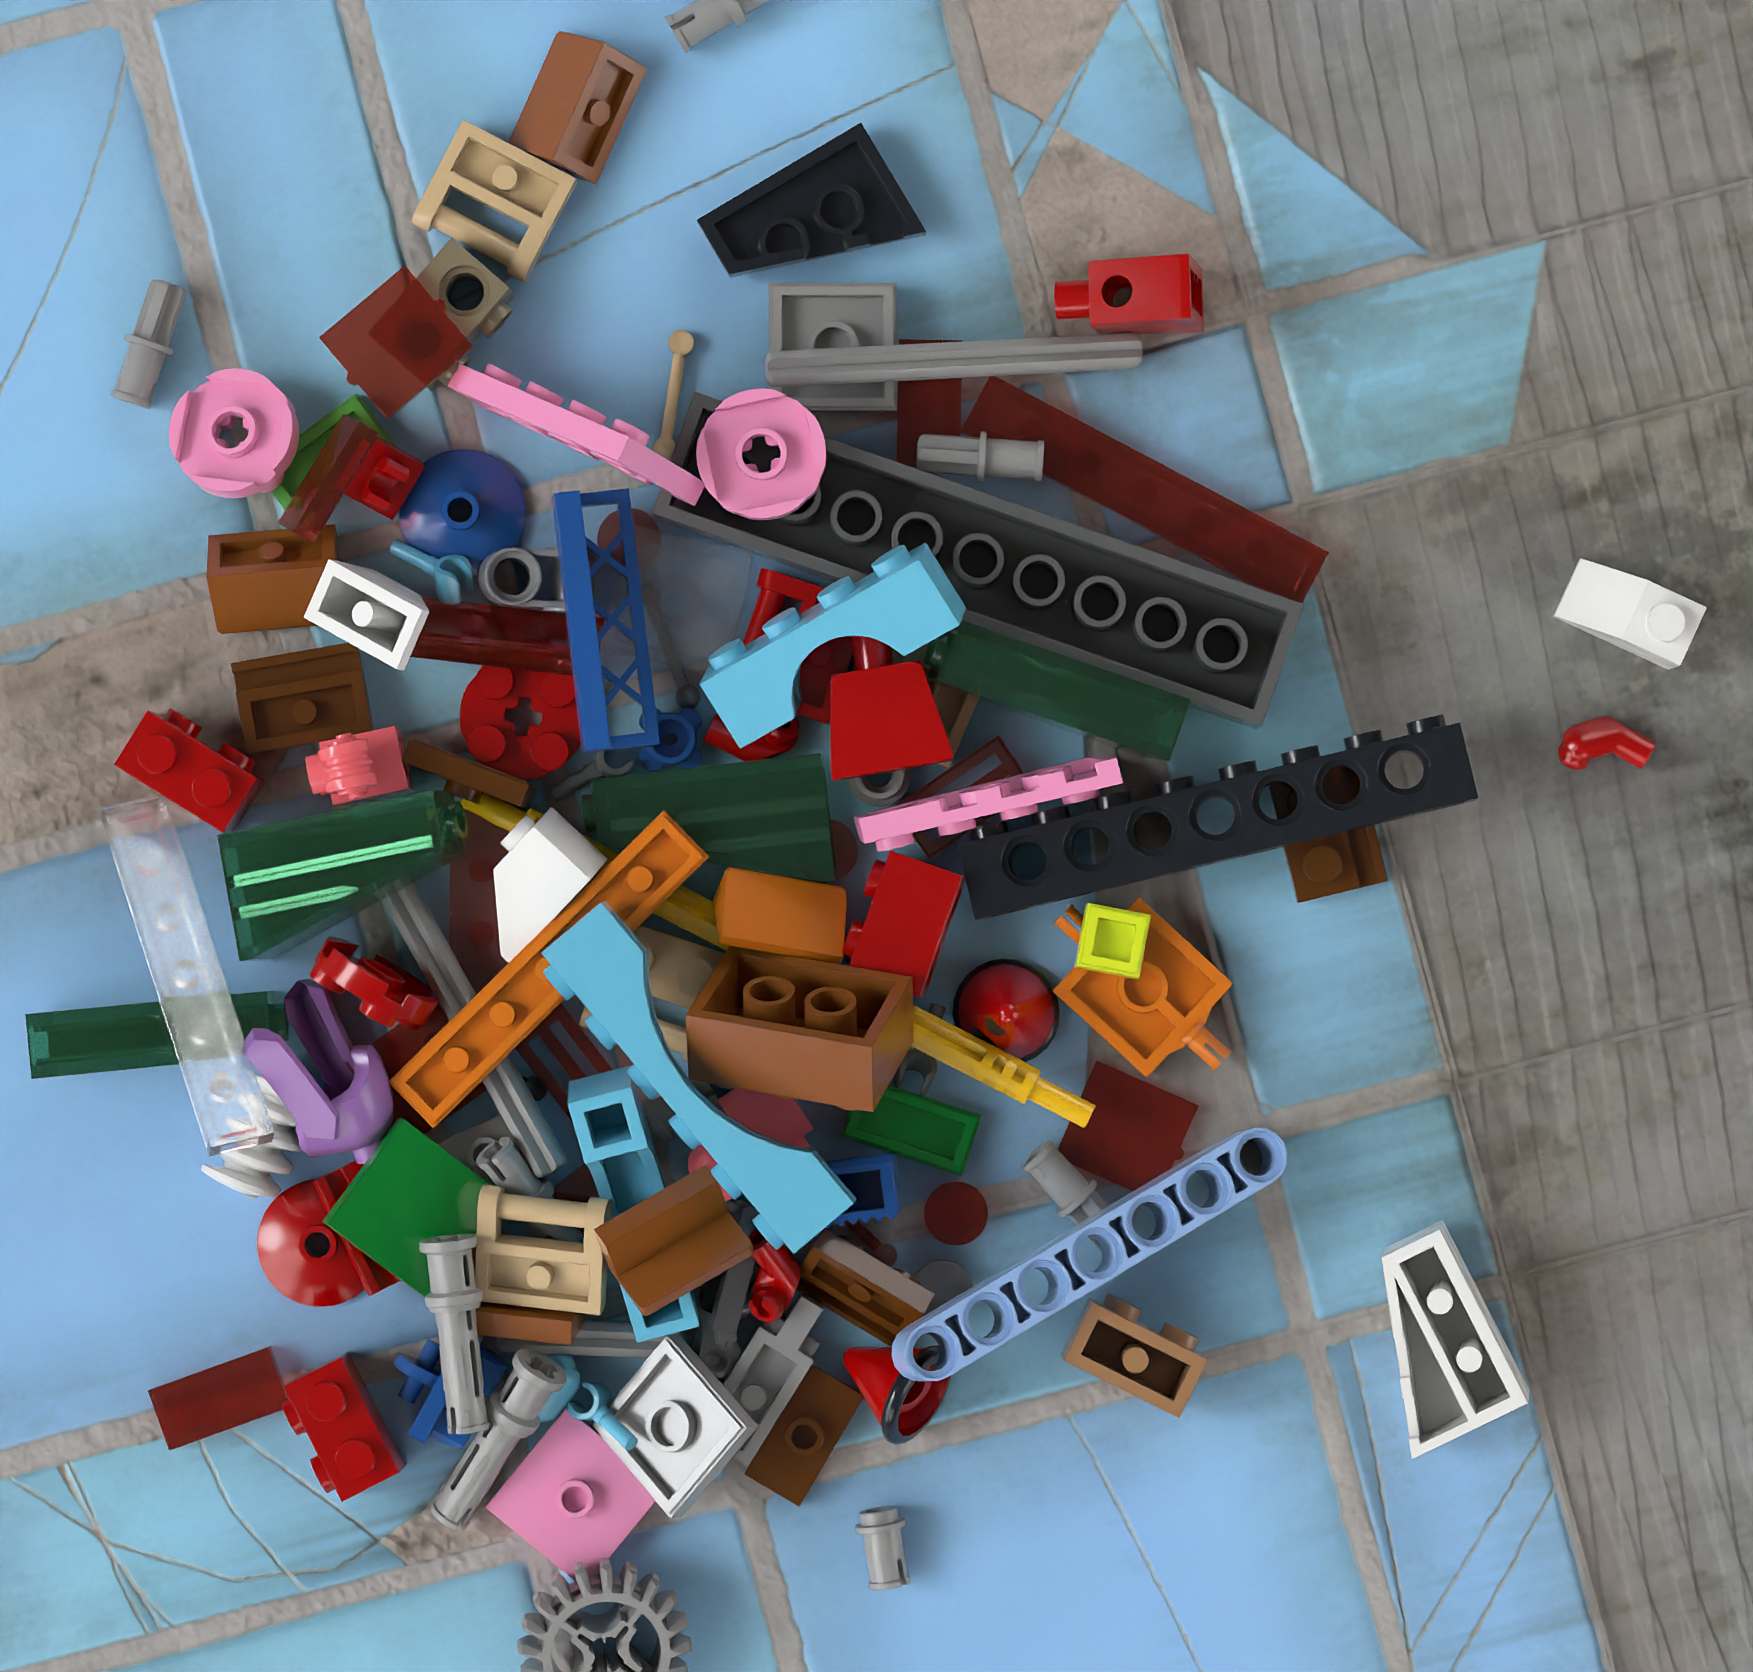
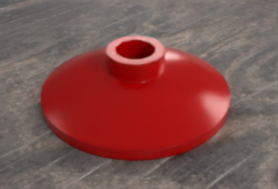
M314 1179L298 1183L286 1189L272 1201L260 1222L257 1236V1251L266 1277L280 1293L300 1304L327 1307L346 1302L357 1296L365 1288L338 1233L322 1222L328 1213L312 1183L316 1180ZM314 1232L325 1234L330 1241V1249L324 1256H315L307 1248L308 1237Z

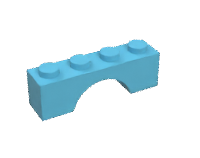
M926 543L908 552L905 545L888 551L872 563L871 566L875 572L853 583L849 576L839 579L816 596L820 602L801 614H798L794 607L787 609L763 625L762 629L765 634L747 645H744L740 638L735 639L708 657L711 665L708 666L699 685L740 749L795 718L803 700L800 685L801 664L807 655L819 645L838 637L864 636L879 640L903 656H906L960 625L966 607Z
M631 1065L569 1081L567 1104L584 1163L588 1166L593 1176L600 1198L612 1200V1218L666 1188L638 1087L626 1071ZM621 1286L637 1343L699 1327V1300L696 1289L691 1290L654 1313L644 1316Z

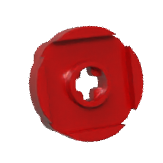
M532 653L505 655L483 665L477 672V675L467 685L460 704V729L471 755L483 765L525 781L542 779L562 768L581 748L574 680L555 661ZM520 699H530L532 710L542 713L540 725H530L527 735L515 734V724L506 721L507 710L517 708Z
M327 937L315 958L316 964L309 974L314 981L335 993L343 994L346 989L363 1000L359 1010L367 1017L384 1026L392 1028L397 1021L410 1029L419 1030L421 1025H425L428 1022L439 1000L435 997H429L432 990L427 985L376 954L374 959L361 956L360 959L353 957L359 945L339 937Z

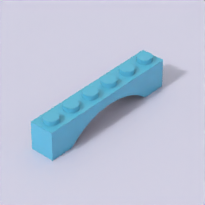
M607 902L599 903L541 953L550 963L543 970L549 982L567 1001L575 994L592 1013V1015L584 1020L591 1032L608 1050H611L617 1044L634 1063L626 1070L630 1078L650 1100L658 1094L661 1095L676 1113L668 1120L672 1128L692 1150L702 1144L718 1163L710 1170L714 1178L734 1200L742 1194L745 1195L760 1213L752 1219L754 1225L776 1250L783 1244H786L794 1254L856 1201L855 1196L815 1149L782 1143L746 1128L720 1111L691 1083L671 1054L656 1018L649 985L648 950Z

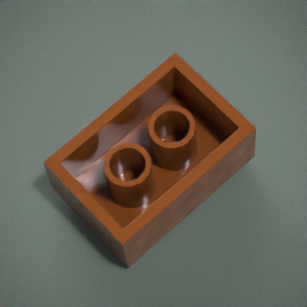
M729 946L685 1015L688 1079L712 1083L726 1089L740 1088L773 1094L782 1099H802L835 1105L844 1110L874 1112L914 1041L913 977Z

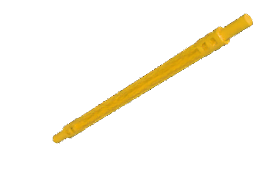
M483 793L479 805L462 799L460 804L461 808L508 832H511L526 815L535 824L544 815L533 808L525 812ZM583 835L608 859L591 878L590 881H592L620 853ZM682 885L653 912L726 951L730 946L719 943L713 902ZM913 1005L914 1041L911 1044L912 1047L1022 1104H1025L1028 1099L1085 1128L1096 1105L1040 1077L1039 1075L1042 1070Z

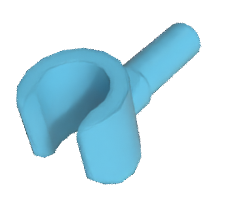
M399 539L392 543L390 547L391 554L422 569L424 573L435 577L436 595L440 602L455 605L461 602L460 588L469 592L474 591L472 567L466 557L448 555L438 559L423 553Z
M582 1382V1386L593 1395V1406L587 1411L585 1406L578 1401H569L567 1411L570 1416L578 1420L595 1421L626 1450H632L637 1445L638 1439L608 1408L613 1401L611 1391L601 1383Z

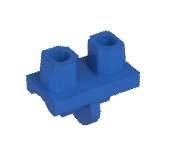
M478 1335L484 1381L483 1389L484 1393L490 1396L497 1388L508 1368V1364L492 1350L481 1345L484 1336ZM427 1339L417 1359L410 1355L399 1353L393 1363L397 1369L408 1375L398 1393L401 1399L415 1404L424 1385L432 1388L407 1435L424 1444L432 1437L441 1443L463 1449L472 1433H447V1409L442 1371L440 1372L434 1368L440 1358V1344Z

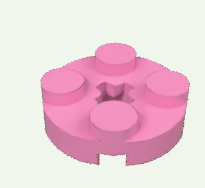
M232 368L219 370L206 376L209 381L200 385L193 393L188 390L179 399L171 416L169 444L182 471L205 492L223 498H243L257 492L266 493L276 489L282 483L284 472L291 465L299 443V422L293 403L269 379L258 372ZM235 419H243V427L249 431L245 441L240 442L237 447L229 448V444L220 438L221 430L232 429Z
M750 389L725 399L707 419L697 441L696 459L700 477L707 491L726 511L752 520H771L784 517L798 510L816 493L826 466V445L817 419L797 400L773 389ZM756 437H765V442L768 446H779L781 456L771 461V470L768 472L759 473L755 464H745L743 461V453L752 450V439Z

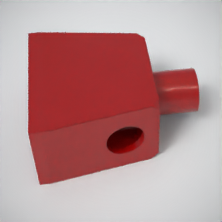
M1190 254L1090 261L1088 265L1089 280L1055 282L1054 304L1057 320L1090 318L1091 327L1099 334L1204 332L1202 268ZM1132 287L1130 300L1121 307H1114L1116 293L1123 288Z
M850 636L856 671L831 675L830 770L832 781L952 762V749L920 660L894 664L892 649L889 645L869 637Z

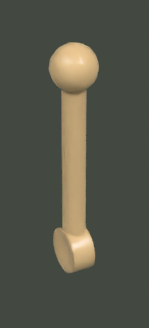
M677 330L669 338V348L673 353L661 436L654 442L652 451L669 461L676 447L673 435L685 358L694 348V339L685 330Z

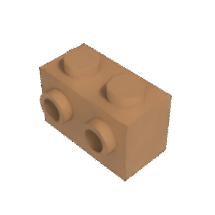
M1107 1293L1103 1303L1089 1297L1061 1352L1062 1359L1180 1418L1208 1362L1204 1354L1195 1350L1199 1338L1167 1322L1164 1323L1161 1331L1158 1332L1137 1321L1142 1310Z

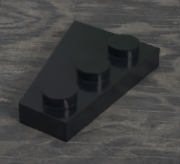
M862 123L857 124L697 219L700 229L730 278L926 235V230Z

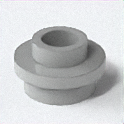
M905 769L891 772L890 782L883 787L871 785L866 776L848 779V784L853 794L863 803L877 807L887 806L895 803L905 794L910 784L911 770Z

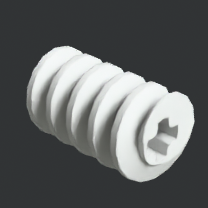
M251 1073L248 1079L261 1093L259 1099L238 1097L236 1102L249 1115L247 1121L226 1120L224 1125L237 1138L235 1144L215 1142L212 1148L225 1161L223 1167L203 1164L200 1170L216 1181L251 1198L256 1199L258 1195L277 1197L282 1189L269 1173L287 1175L291 1173L293 1165L281 1151H302L299 1148L297 1133L293 1129L296 1127V1121L265 1078L260 1074Z

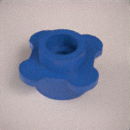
M689 707L683 708L679 713H662L656 708L660 744L645 746L640 751L639 759L641 764L651 771L659 770L663 765H679L686 771L695 769L702 761V752L697 748V730L702 726L700 714ZM641 714L639 725L644 730L643 716ZM668 733L676 735L677 741L674 745H667L664 738Z

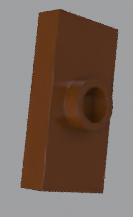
M416 739L413 741L409 740L402 758V762L447 779L443 789L444 792L478 805L483 793L529 810L536 789L533 788L534 785L525 780Z
M812 1364L744 1474L800 1507L864 1397L861 1392Z

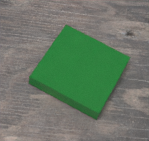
M399 1117L322 1222L424 1297L430 1293L427 1255L419 1251V1241L443 1235L475 1234L477 1232V1207L480 1190L484 1184H490L405 1119Z

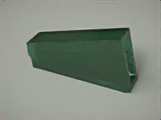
M961 620L959 626L930 641L924 663L931 666L927 676L928 681L1137 757L1170 761L1191 701L1171 692Z
M821 753L592 779V794L582 795L586 833L597 832L598 844L625 849L662 811H666L710 856L705 861L706 863L822 883L838 882L824 756Z
M429 790L217 835L239 961L275 959L465 855L462 839L467 838L468 822L462 804L459 801H455L454 792Z
M274 991L25 1014L31 1079L246 1058L243 1042L253 1028H266L280 1035L284 1041L289 1040L285 1002L275 1003Z

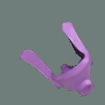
M311 979L297 980L284 997L287 1019L325 1080L324 1092L281 1036L266 1028H253L243 1042L244 1055L269 1083L295 1119L299 1148L309 1157H319L352 1151L358 1164H365L388 1133L393 1123L394 1102L392 1087L388 1083L389 1076L382 1058L372 1045L353 1046L337 1013L329 990Z

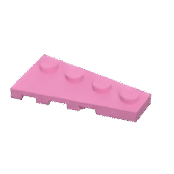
M459 364L457 371L452 375L447 386L485 409L549 439L553 438L594 460H602L650 486L654 483L686 503L695 506L705 487L702 480L645 447L650 435L624 421L615 419L611 428L605 427L603 425L607 417L575 400L571 401L567 410L561 408L564 401L562 397L533 382H529L524 392L518 389L522 382L520 379L491 364H487L483 373Z
M1097 754L855 815L853 818L859 841L864 844L875 842L877 851L880 852L915 843L913 832L937 827L939 836L950 835L977 827L975 821L977 817L1000 812L1001 820L1018 818L1038 812L1037 803L1062 798L1063 805L1089 800L1100 796V788L1122 784L1123 781L1117 758Z

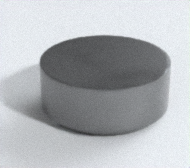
M949 1260L931 1261L922 1266L914 1276L922 1287L935 1294L923 1316L973 1287L971 1277L967 1271L959 1264Z

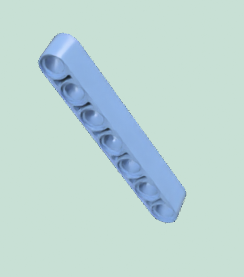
M1251 1128L1226 1135L906 1326L896 1335L892 1344L891 1357L895 1368L902 1376L912 1381H939L951 1376L1274 1182L1282 1175L1287 1164V1150L1284 1142L1276 1133L1267 1128ZM1247 1141L1256 1144L1262 1154V1165L1255 1175L1246 1172L1239 1159L1240 1150ZM1194 1172L1202 1175L1209 1186V1197L1202 1207L1194 1205L1186 1194V1183ZM1140 1204L1149 1207L1156 1219V1228L1153 1235L1147 1240L1139 1237L1132 1226V1215ZM1087 1236L1095 1239L1102 1250V1261L1094 1272L1084 1269L1077 1256L1078 1247ZM1034 1268L1044 1274L1049 1284L1046 1298L1038 1305L1030 1302L1023 1290V1280L1026 1274ZM978 1301L986 1303L992 1309L994 1315V1326L985 1337L976 1335L970 1329L968 1323V1313L971 1307ZM925 1333L937 1341L940 1349L936 1365L927 1371L920 1368L913 1357V1346L916 1340Z

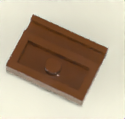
M348 642L231 663L246 755L317 744L336 739V736L347 733L355 735L373 731L374 725L360 649Z
M1336 768L1328 772L1324 777L1322 790L1331 802L1346 804L1357 797L1360 791V781L1353 771L1347 768ZM1284 783L1269 785L1276 819H1284L1290 816L1297 806L1298 799L1295 791ZM1375 825L1283 847L1297 903L1388 881Z
M826 1228L822 1230L799 1266L801 1278L796 1289L804 1295L807 1294L821 1303L822 1306L892 1347L896 1335L902 1329L923 1316L935 1295L922 1287L912 1274L902 1269L889 1267L866 1253L862 1245L848 1236L836 1235Z

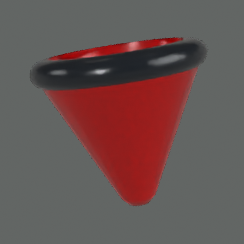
M1014 959L990 960L975 967L958 986L953 1000L952 1016L954 1026L1024 1062H1028L1046 1050L1056 1035L1060 1019L1058 997L1052 992L1053 987L1048 979L1030 964Z
M938 1345L926 1348L913 1347V1357L920 1368L927 1371L936 1365L940 1355ZM854 1346L848 1348L843 1354L844 1366L881 1425L885 1439L895 1445L912 1440L928 1425L936 1414L948 1390L951 1376L939 1381H912L902 1376L895 1368L891 1357L892 1347Z

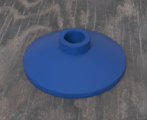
M469 449L442 452L423 463L425 465L424 470L399 509L400 526L408 545L438 559L448 555L464 556L471 564L473 576L478 575L480 565L490 554L501 549L517 547L526 524V502L520 484L503 463L488 454ZM458 499L468 500L473 507L471 517L462 523L453 521L449 515L451 504ZM506 559L500 561L497 566L503 563Z

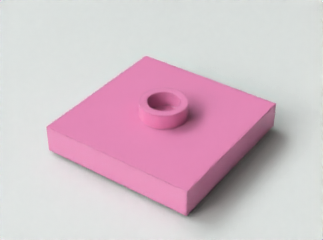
M566 1407L485 1508L576 1581L574 1565L577 1562H583L587 1567L588 1576L596 1575L599 1571L598 1564L600 1560L604 1557L609 1559L655 1500L594 1427L585 1420H578L570 1416Z

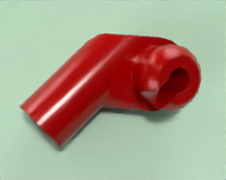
M1600 716L1572 725L1563 734V742L1558 747V757L1566 767L1572 770H1582L1588 766L1590 759L1612 753L1631 765L1642 769L1652 754L1656 742L1612 717Z
M756 1229L748 1238L754 1249L752 1257L759 1264L760 1268L751 1289L753 1296L749 1301V1308L757 1319L764 1322H773L778 1320L782 1316L784 1309H787L791 1304L801 1278V1269L784 1244L776 1250L760 1231Z

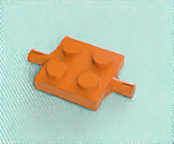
M1137 897L1126 910L1151 915L1140 977L1132 979L1073 967L1052 992L1146 1078L1168 1054L1183 1048L1185 1045L1214 1071L1222 1062L1206 1049L1204 1044L1206 1043L1223 1059H1226L1232 1050L1221 1043L1204 1025L1212 1006L1233 983L1140 897ZM1071 904L1064 913L1081 928L1083 915ZM1060 915L1053 924L1058 926L1078 945L1081 931H1078Z

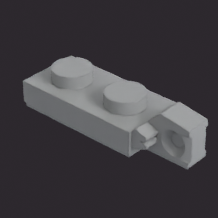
M801 1294L786 1320L779 1318L773 1322H765L764 1325L760 1324L723 1384L758 1425L757 1429L731 1458L746 1469L814 1362L815 1357L813 1355L820 1345V1342L809 1336L808 1333L823 1311L824 1306L807 1294Z

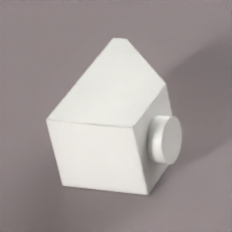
M1581 558L1576 565L1553 617L1669 670L1681 665L1707 607L1649 580Z
M328 559L304 618L393 668L404 671L427 619L429 610L420 594L376 570Z
M552 807L536 824L526 815L500 843L509 853L493 869L500 954L508 963L555 918L608 860Z

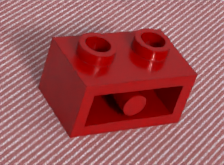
M169 708L164 717L148 710L114 765L220 832L233 835L266 780L251 772L257 761L226 742H223L219 750L214 749L197 738L202 730L200 725L172 708Z
M891 850L886 862L876 859L868 876L863 894L873 898L865 922L856 919L853 921L842 953H844L843 956L851 958L849 966L913 977V995L925 998L966 883L965 876Z
M349 1351L295 1378L283 1387L288 1396L287 1399L281 1401L284 1414L296 1435L299 1436L305 1432L307 1433L317 1453V1456L311 1458L310 1462L319 1483L326 1493L336 1490L341 1502L394 1476L406 1466Z

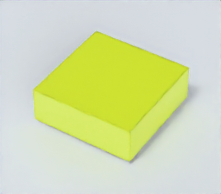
M1087 903L1085 905L1074 967L1138 979L1140 977L1151 915Z

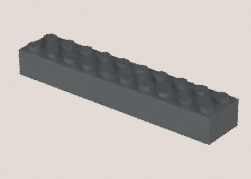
M695 392L670 462L702 480L696 459L697 441L707 419L723 401ZM756 437L752 439V450L743 453V461L745 464H755L759 473L768 472L771 470V461L779 458L781 451L779 446H768L765 442V437ZM824 437L826 466L816 493L798 510L784 517L771 520H752L738 514H733L726 511L707 491L706 487H704L695 506L674 497L662 488L660 489L652 512L656 520L833 582L849 576L853 583L875 572L871 566L872 563L888 551L905 545L908 552L926 543L966 607L959 626L1253 729H1258L1263 724L1304 606L1302 603Z

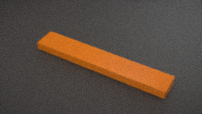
M662 811L388 1083L432 1128L436 1127L565 1000L543 973V970L550 965L541 954L547 947L601 902H607L628 928L634 932L710 856L666 811Z

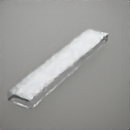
M158 795L103 807L101 814L102 823L209 1157L272 1142L274 1136L272 1123L253 1065L244 1055V1037L166 797Z

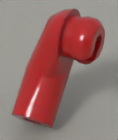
M715 713L702 741L744 762L758 765L788 752L798 741L800 726L798 719L795 717L740 749L720 716Z

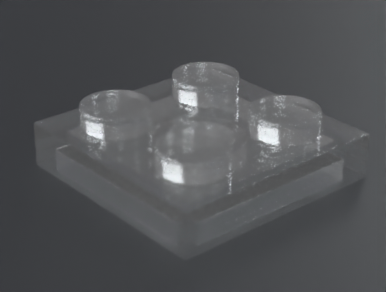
M634 526L650 661L705 673L708 666L711 665L708 657L725 644L735 640L754 552ZM622 554V558H621V563H620V564L624 566V560H623V554ZM619 573L610 614L614 613L628 595L626 579ZM628 605L618 620L632 630ZM612 626L604 635L601 651L635 658L634 642Z

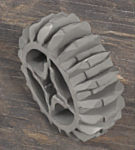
M605 1557L598 1564V1575L588 1576L585 1564L577 1562L574 1565L576 1581L570 1584L564 1576L555 1573L551 1577V1584L556 1596L553 1597L545 1592L536 1591L532 1599L534 1606L540 1613H525L521 1618L522 1628L531 1634L517 1640L518 1653L529 1658L521 1664V1672H562L552 1658L553 1643L560 1627L569 1633L570 1641L579 1648L577 1655L573 1659L574 1669L572 1672H688L687 1663L678 1656L685 1655L692 1650L690 1637L680 1633L688 1627L689 1622L684 1611H672L678 1603L676 1593L672 1589L657 1593L660 1580L659 1576L654 1572L645 1575L636 1583L637 1567L635 1563L630 1561L626 1562L622 1567L619 1576L613 1575L611 1561ZM599 1602H616L609 1611L600 1615H592L581 1610L585 1606ZM641 1614L646 1616L657 1632L655 1649L648 1663L640 1658L638 1649L630 1643L637 1631L635 1622ZM602 1637L605 1643L606 1637L615 1638L617 1649L607 1653L604 1647L603 1654H597L594 1652L592 1641L594 1642Z

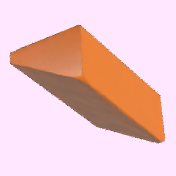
M735 867L725 870L712 900L720 944L841 964L844 955L847 909L845 888Z

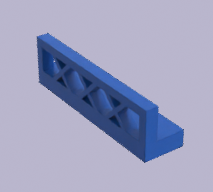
M629 488L580 494V490L554 493L551 499L582 753L660 744ZM617 504L620 531L608 547L602 550L585 536L582 508ZM620 541L622 543L624 566L610 556ZM587 549L599 557L590 569ZM604 562L626 579L628 595L613 614H610L593 600L591 578ZM628 605L632 630L618 620ZM595 612L607 621L598 633ZM612 626L634 642L635 660L620 679L604 667L600 660L599 642ZM636 669L640 694L626 684V681ZM603 676L614 684L606 696L604 693ZM619 690L641 705L645 733L610 737L606 707Z

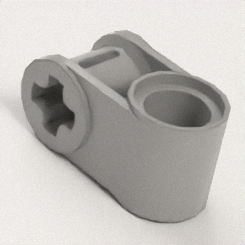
M515 547L501 549L487 556L480 565L477 576L479 588L484 597L493 604L504 607L541 608L545 612L565 613L557 547H546V549ZM587 549L590 569L599 557ZM504 559L516 561L525 572L524 586L519 593L513 596L502 593L494 583L493 574L495 567ZM595 574L591 578L593 600L595 594Z

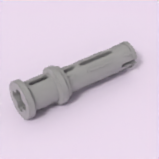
M475 1234L443 1235L419 1241V1251L427 1255L430 1293L424 1296L425 1306L429 1307L430 1313H435L443 1389L445 1391L447 1409V1433L470 1434L489 1429L483 1389L484 1381L480 1344L478 1342L476 1308L481 1306V1301L484 1298L483 1290L475 1285L472 1248L478 1245L477 1235Z
M528 1348L519 1349L512 1358L514 1369L502 1389L498 1392H493L488 1397L485 1406L489 1429L478 1432L453 1471L448 1483L431 1506L433 1516L445 1526L455 1530L458 1527L460 1530L467 1528L478 1505L499 1475L515 1445L518 1444L521 1438H527L537 1430L540 1425L538 1414L552 1392L560 1391L565 1385L567 1376L564 1370L548 1356Z

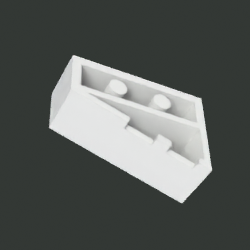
M1443 1220L1386 1247L1382 1255V1265L1400 1371V1384L1409 1431L1410 1451L1413 1459L1528 1404L1530 1390Z

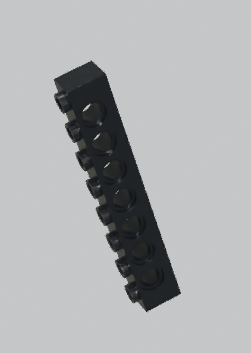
M1444 715L1432 716L1406 723L1408 735L1383 741L1381 730L1366 732L1344 738L1346 750L1320 756L1318 745L1309 746L1280 754L1282 766L1258 771L1256 761L1253 760L1218 769L1220 781L1196 787L1193 775L1155 784L1158 796L1133 802L1131 791H1124L1093 799L1096 811L1071 817L1069 807L1063 806L1031 814L1033 826L1015 831H1008L1006 821L970 829L971 841L957 844L975 920L992 918L1476 801L1478 794L1461 724L1455 723L1446 726ZM1410 753L1419 759L1423 768V776L1417 785L1408 789H1401L1393 786L1388 781L1385 775V765L1393 755ZM1336 768H1347L1353 771L1360 781V791L1357 797L1346 804L1331 802L1322 790L1324 777L1328 772ZM1274 783L1289 785L1297 795L1296 809L1290 816L1284 819H1272L1265 815L1260 808V796L1263 790ZM1212 798L1224 799L1234 809V822L1222 834H1209L1203 831L1198 824L1197 814L1200 806ZM1150 813L1164 815L1168 818L1172 827V834L1168 843L1162 848L1155 850L1143 848L1138 843L1135 835L1138 821ZM1088 828L1102 830L1109 841V851L1106 857L1094 865L1081 863L1076 858L1073 850L1076 836ZM1026 843L1038 844L1044 850L1047 858L1043 873L1032 880L1019 878L1013 871L1011 864L1015 850Z

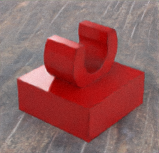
M366 431L334 485L339 492L393 521L424 470L425 465L415 456Z

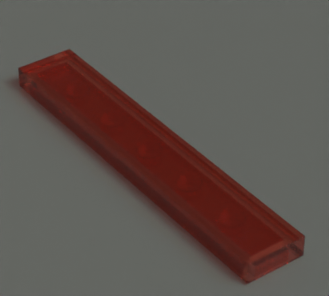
M990 376L961 429V433L969 437L980 438L981 431L987 432V438L1032 442L1044 441L1043 476L1243 582L1287 599L1303 603L1329 554L1328 551L996 376Z

